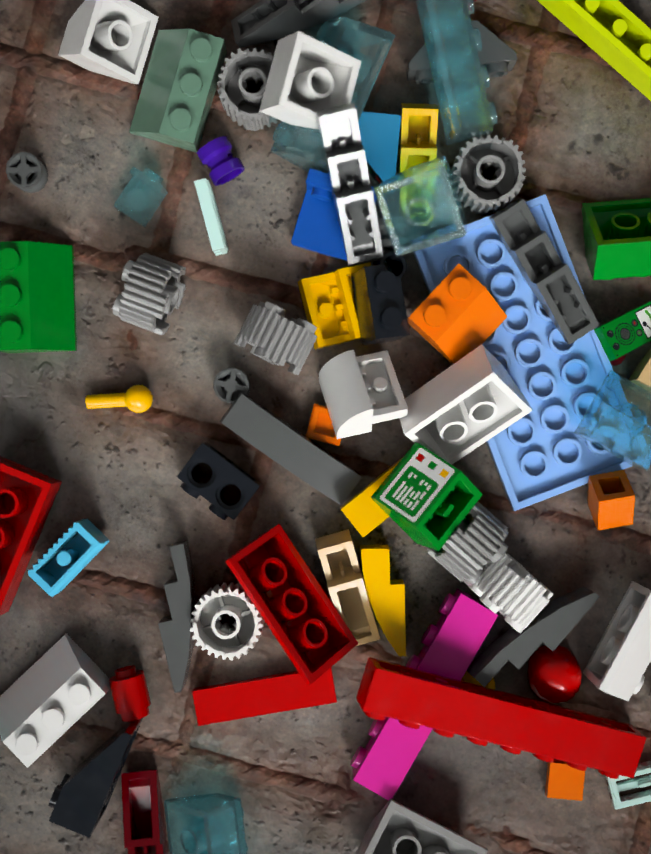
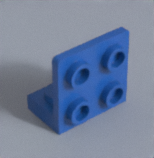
M310 168L306 179L307 190L291 243L293 246L347 262L329 174ZM372 187L376 205L380 189Z

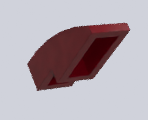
M158 770L122 773L124 848L128 849V854H168Z

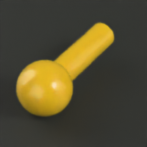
M134 385L126 393L87 395L85 402L87 409L127 407L135 413H142L151 407L153 395L146 386Z

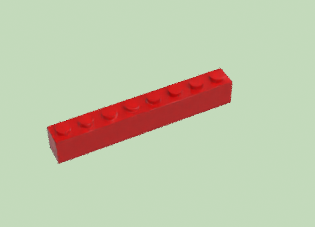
M371 657L368 658L356 696L364 714L376 720H385L386 717L398 719L400 724L412 729H419L420 725L433 728L435 733L444 737L452 738L454 734L466 736L467 740L477 745L487 746L488 742L500 745V748L513 754H521V751L533 753L534 757L545 762L553 763L554 759L565 761L568 766L577 770L586 771L587 767L598 769L599 773L613 779H618L619 775L634 778L647 738L630 724L487 687L484 688L483 686Z

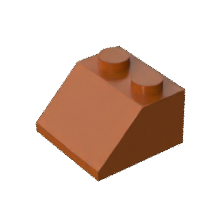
M458 263L408 317V324L451 364H454L483 344L508 316L489 291Z

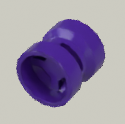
M227 136L218 137L208 142L197 152L202 164L207 165L211 169L209 177L215 186L231 181L245 169L239 158L232 157L233 153L231 151L233 147Z

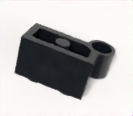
M396 252L384 254V257L378 258L373 262L372 266L363 267L351 275L362 345L397 341L410 335L401 278L405 275L407 264L405 259ZM384 262L392 266L393 273L387 271L385 265H383Z

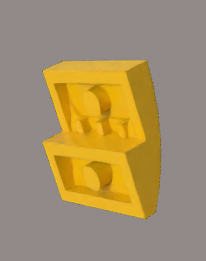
M371 262L337 269L332 273L308 277L298 281L307 321L317 327L314 333L317 336L314 343L315 350L361 338L351 275L363 267L371 266Z

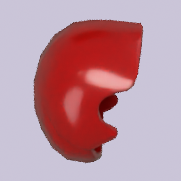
M558 645L552 651L548 647L542 646L530 656L528 660V681L530 688L539 699L553 704L567 702L579 691L582 679L581 668L576 657L568 648Z

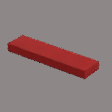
M332 667L308 686L299 672L293 671L199 687L192 690L198 726L337 703Z

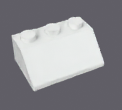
M481 344L406 397L408 413L406 417L399 419L404 435L414 443H420L452 465L533 410L503 365Z
M634 581L630 584L583 671V674L599 690L626 701L630 700L632 694H637L640 691L645 679L643 674L649 663H651V590Z
M67 633L0 696L1 739L27 768L110 690L109 678Z

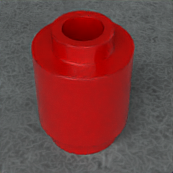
M135 665L116 669L114 671L115 676L109 679L115 710L117 714L121 715V720L129 722L149 715L148 707L151 705L144 671L136 670Z

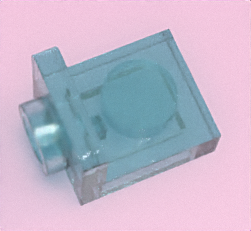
M133 166L129 172L132 178L113 206L145 228L168 192L161 185L163 179L155 172L146 167L141 172Z

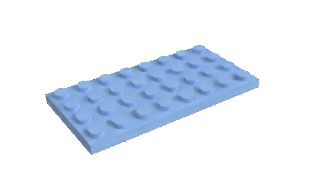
M546 194L526 201L540 230L547 233L562 263L569 266L583 293ZM490 216L414 244L411 248L429 295L459 263L489 291L508 316L482 345L503 365L533 411L486 441L510 506L513 511H517L588 483L590 475L624 470L648 460L611 363L594 329L570 345L566 343L506 249L489 219Z

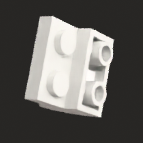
M354 349L333 357L321 368L319 384L337 439L372 432V424L407 416L408 407L388 350L356 357Z

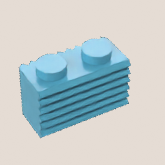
M89 519L76 521L72 527L68 528L67 532L63 533L62 537L58 538V542L53 543V547L49 548L48 552L44 553L43 557L39 558L38 562L28 569V575L48 595L53 597L60 593L110 541Z

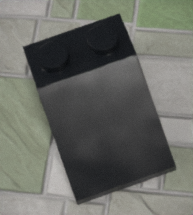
M143 718L127 722L79 764L72 775L66 773L61 785L56 786L48 806L54 808L49 822L88 838L91 837L106 811Z

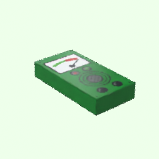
M651 301L594 329L609 362L651 341Z

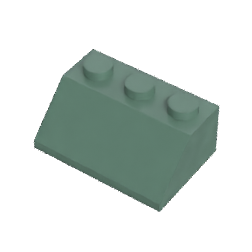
M190 28L159 30L129 132L197 153L216 92L217 82L219 81L218 75L221 74V67L227 54L225 40Z

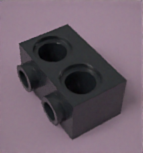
M202 442L177 475V478L183 482L180 487L196 499L200 495L211 503L208 508L223 520H226L228 516L235 520L262 485L207 442ZM199 463H206L212 468L213 475L209 482H201L196 478L195 468ZM233 484L240 489L241 499L238 503L231 504L224 499L223 489L226 485Z

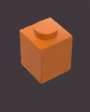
M625 470L590 475L588 481V507L597 530L632 525L635 494Z

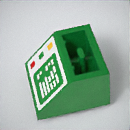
M415 442L371 498L415 543L439 551L483 494L459 469L420 443Z

